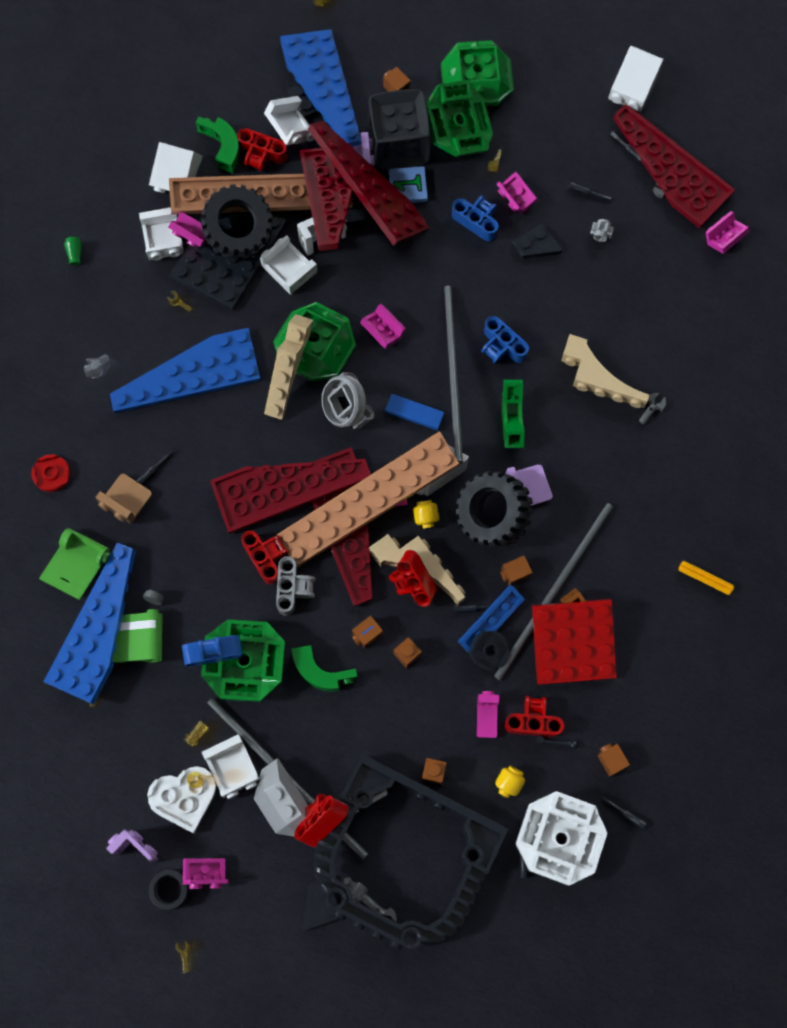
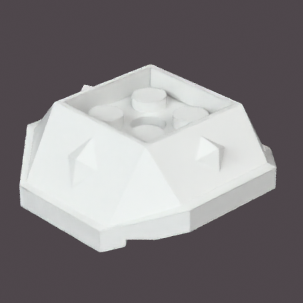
M556 791L528 805L516 846L529 871L569 886L595 873L607 831L595 805ZM558 833H562L566 837V842L563 845L558 844L556 841Z

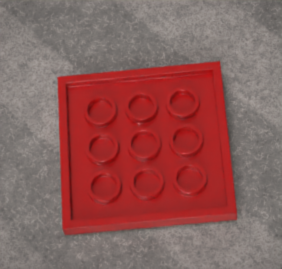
M611 599L532 605L538 685L616 678Z

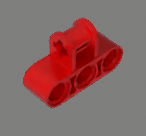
M246 128L238 132L239 147L242 151L247 152L244 161L245 166L250 165L258 168L259 171H263L268 160L279 164L287 160V147L283 141Z
M245 532L241 539L243 546L263 581L267 584L276 583L278 581V569L275 562L284 558L290 552L281 542V536H274L262 543L256 532ZM249 538L256 539L253 545L246 544ZM264 554L266 557L263 561H257L256 556ZM268 570L275 571V575L270 578L266 577L265 573Z
M407 550L397 564L398 570L391 573L389 579L394 582L399 595L411 593L418 605L423 607L429 606L437 593V587L419 554L413 550Z
M525 696L524 714H511L507 717L504 724L506 731L509 733L556 737L564 729L562 719L555 716H546V697L536 699ZM509 720H518L519 727L516 729L510 727ZM532 720L537 721L539 729L532 730L529 727V722ZM549 723H557L559 730L557 732L551 731Z
M319 794L316 800L305 808L306 818L297 826L294 833L295 839L311 847L317 846L318 841H322L346 817L348 805L331 796Z

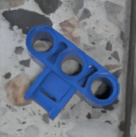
M483 195L473 205L464 199L454 201L452 217L455 221L486 241H493L497 236L498 223L491 217L497 208V204L490 203Z
M491 316L487 318L484 334L490 341L487 342L481 352L483 354L486 353L493 360L494 364H497L505 355L517 363L524 362L529 351L528 344L498 317ZM489 326H496L497 329L492 330L489 328ZM507 337L511 341L505 342L502 338ZM520 349V350H522L524 353H523V354H518V353L516 352V350Z
M239 635L215 637V639L198 640V642L182 645L184 665L186 667L236 659L243 656Z

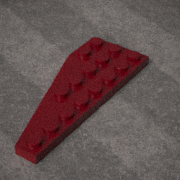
M627 104L614 115V121L628 142L636 150L641 161L659 188L664 192L671 206L698 228H701L734 193V188Z
M324 121L313 123L308 127L312 136L393 246L425 233L430 228L410 200Z
M322 148L300 150L319 251L338 249L353 190Z
M352 447L312 463L356 459ZM351 487L313 501L314 509H318ZM368 524L330 547L354 607L372 600Z
M352 459L337 462L322 461V463L262 465V467L246 466L210 480L228 533L231 534L356 485L370 476L371 472L365 459Z

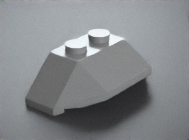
M277 758L261 770L254 800L276 834L294 837L297 826L306 818L305 808L308 804Z

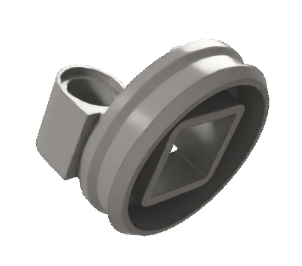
M344 372L327 382L322 393V408L327 419L333 425L338 427L353 426V429H360L374 418L372 408L366 405L364 389L353 373ZM346 396L350 406L343 411L337 397Z

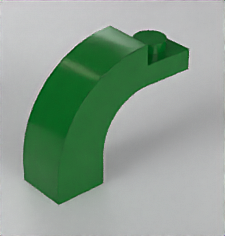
M198 117L196 121L198 132L215 138L222 144L215 158L217 168L234 174L240 158L235 131L226 121L219 117L215 123L208 118Z
M503 380L502 425L505 448H524L525 431L522 417L523 380Z
M311 645L292 649L297 671L314 688L336 692L339 691L338 683L349 685L353 684L354 680H357L356 669L335 673L321 670L314 661Z

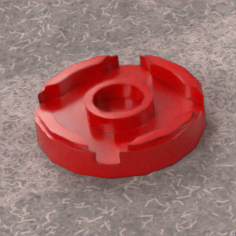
M45 455L36 461L35 466L33 465L32 479L35 485L43 491L56 492L63 489L70 479L68 463L57 455Z

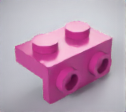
M517 172L512 174L503 183H497L500 188L498 192L504 199L506 197L509 199L510 203L508 205L514 212L518 211L523 214L538 201L537 197Z
M730 211L706 231L707 244L724 254L749 233V227L736 221L734 212Z
M181 212L177 220L171 221L168 226L169 229L173 230V235L179 238L183 236L188 239L187 243L193 247H202L207 243L202 233L201 222L186 213Z
M382 304L378 305L375 312L364 317L361 321L364 328L384 349L399 341L405 331V327Z
M225 858L183 859V885H189V889H201L202 884H210V888H222V884H228V879H225Z

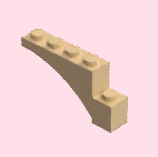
M295 314L288 324L286 338L277 351L264 412L266 415L281 420L284 417L296 371L310 337L313 324L312 319Z
M569 335L561 361L569 366H579L573 383L574 387L580 391L593 392L600 397H610L616 402L629 403L635 408L645 407L649 398L648 394L624 384L607 371L588 347L587 339Z
M387 534L369 547L370 554L380 567L383 565L397 567L405 551L413 550L417 552L434 583L445 591L457 605L464 601L465 591L459 584L456 586L452 580L454 579L448 569H443L440 565L442 564L440 558L430 552V546L425 539L421 540L417 536L399 549L400 544L398 541Z

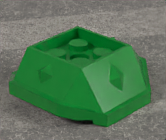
M493 41L459 42L441 62L442 83L469 80L473 88L484 98L485 106H498L513 94L511 60Z
M469 80L442 83L436 86L426 103L432 143L455 157L486 152L489 149L493 131L484 98L473 88Z
M318 302L292 311L273 341L276 353L286 338L288 324L295 314L312 319L313 324L310 337L306 343L296 373L312 382L339 376L356 348L349 318ZM312 338L319 339L317 342L310 341Z
M228 619L214 631L207 634L205 640L215 639V637L239 635L243 656L236 659L203 664L201 676L222 700L261 702L282 683L285 641L268 622ZM248 657L250 662L247 665L242 666L239 664L241 658Z

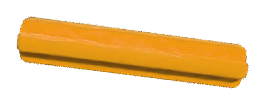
M682 561L678 570L727 595H730L734 589L733 584L686 561Z

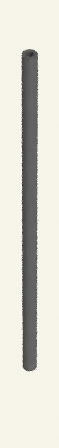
M445 286L454 451L458 462L462 464L463 455L452 287Z
M607 503L541 605L551 604L613 509L611 504ZM533 617L509 652L505 664L494 675L496 679L501 681L533 632Z
M214 698L207 702L268 765L275 760ZM290 776L308 805L312 804L315 800ZM346 832L342 840L363 860L368 853Z

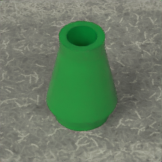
M66 238L64 246L69 264H81L82 242L80 238Z

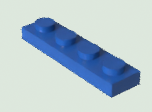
M509 585L457 642L469 653L471 642L477 634L484 630L496 631L525 599L513 586Z

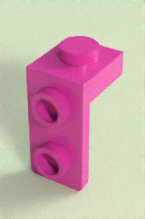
M483 691L477 698L478 738L497 737L499 695H494L492 691Z

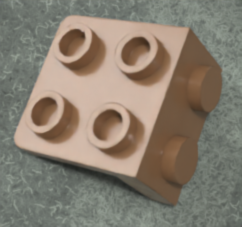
M121 474L108 492L104 494L100 491L96 499L99 502L98 506L107 512L110 510L115 513L114 516L122 522L125 520L131 524L148 502L152 493L127 475Z

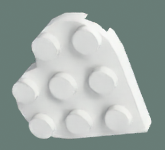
M198 766L190 767L182 771L178 777L168 775L156 779L149 787L147 794L148 803L151 809L158 815L195 833L214 797L216 781L213 775L205 768Z

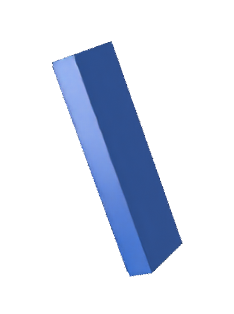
M391 394L385 412L437 431L444 416L443 411Z

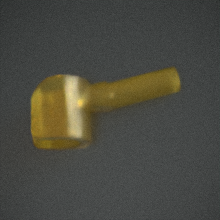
M498 149L495 160H489L488 171H498L499 158L502 153L501 149Z
M171 291L175 298L170 299L167 297L170 304L182 306L190 312L192 308L180 300L175 291Z
M185 941V950L180 951L179 943L176 944V950L181 954L183 972H188L187 953L190 950V946Z

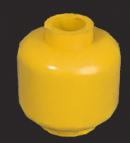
M432 500L416 502L417 505L413 508L415 523L422 525L423 529L434 527V523L439 521L437 504L432 503Z
M512 766L503 768L495 782L499 788L498 792L507 798L510 795L517 796L525 783L524 773Z

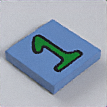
M424 167L389 169L390 183L404 194L411 203L427 202Z

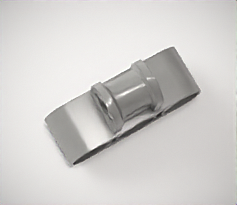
M291 557L282 558L278 566L276 605L279 613L284 616H289L294 612L296 598L315 597L313 582H315L316 578L313 576L297 575L296 562ZM286 564L293 565L290 571L283 570V567ZM284 583L292 584L289 590L282 589ZM288 601L291 603V606L288 609H282L280 607L281 604Z

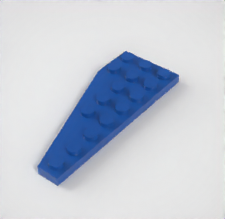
M332 30L280 36L287 69L290 73H293L297 83L303 87L304 93L316 110L322 114L326 124L328 123L351 147L360 146L361 137Z
M249 328L213 335L112 392L110 397L114 413L261 381Z
M120 543L116 544L43 681L93 705L113 668L114 662L112 658L117 648L116 638L121 628L126 603L124 598L125 593L128 592L129 573H132L136 553L133 548Z

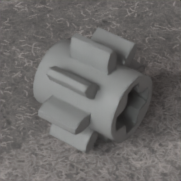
M599 219L597 223L593 222L590 234L594 235L593 238L596 241L605 242L607 238L611 239L614 227H611L610 221Z

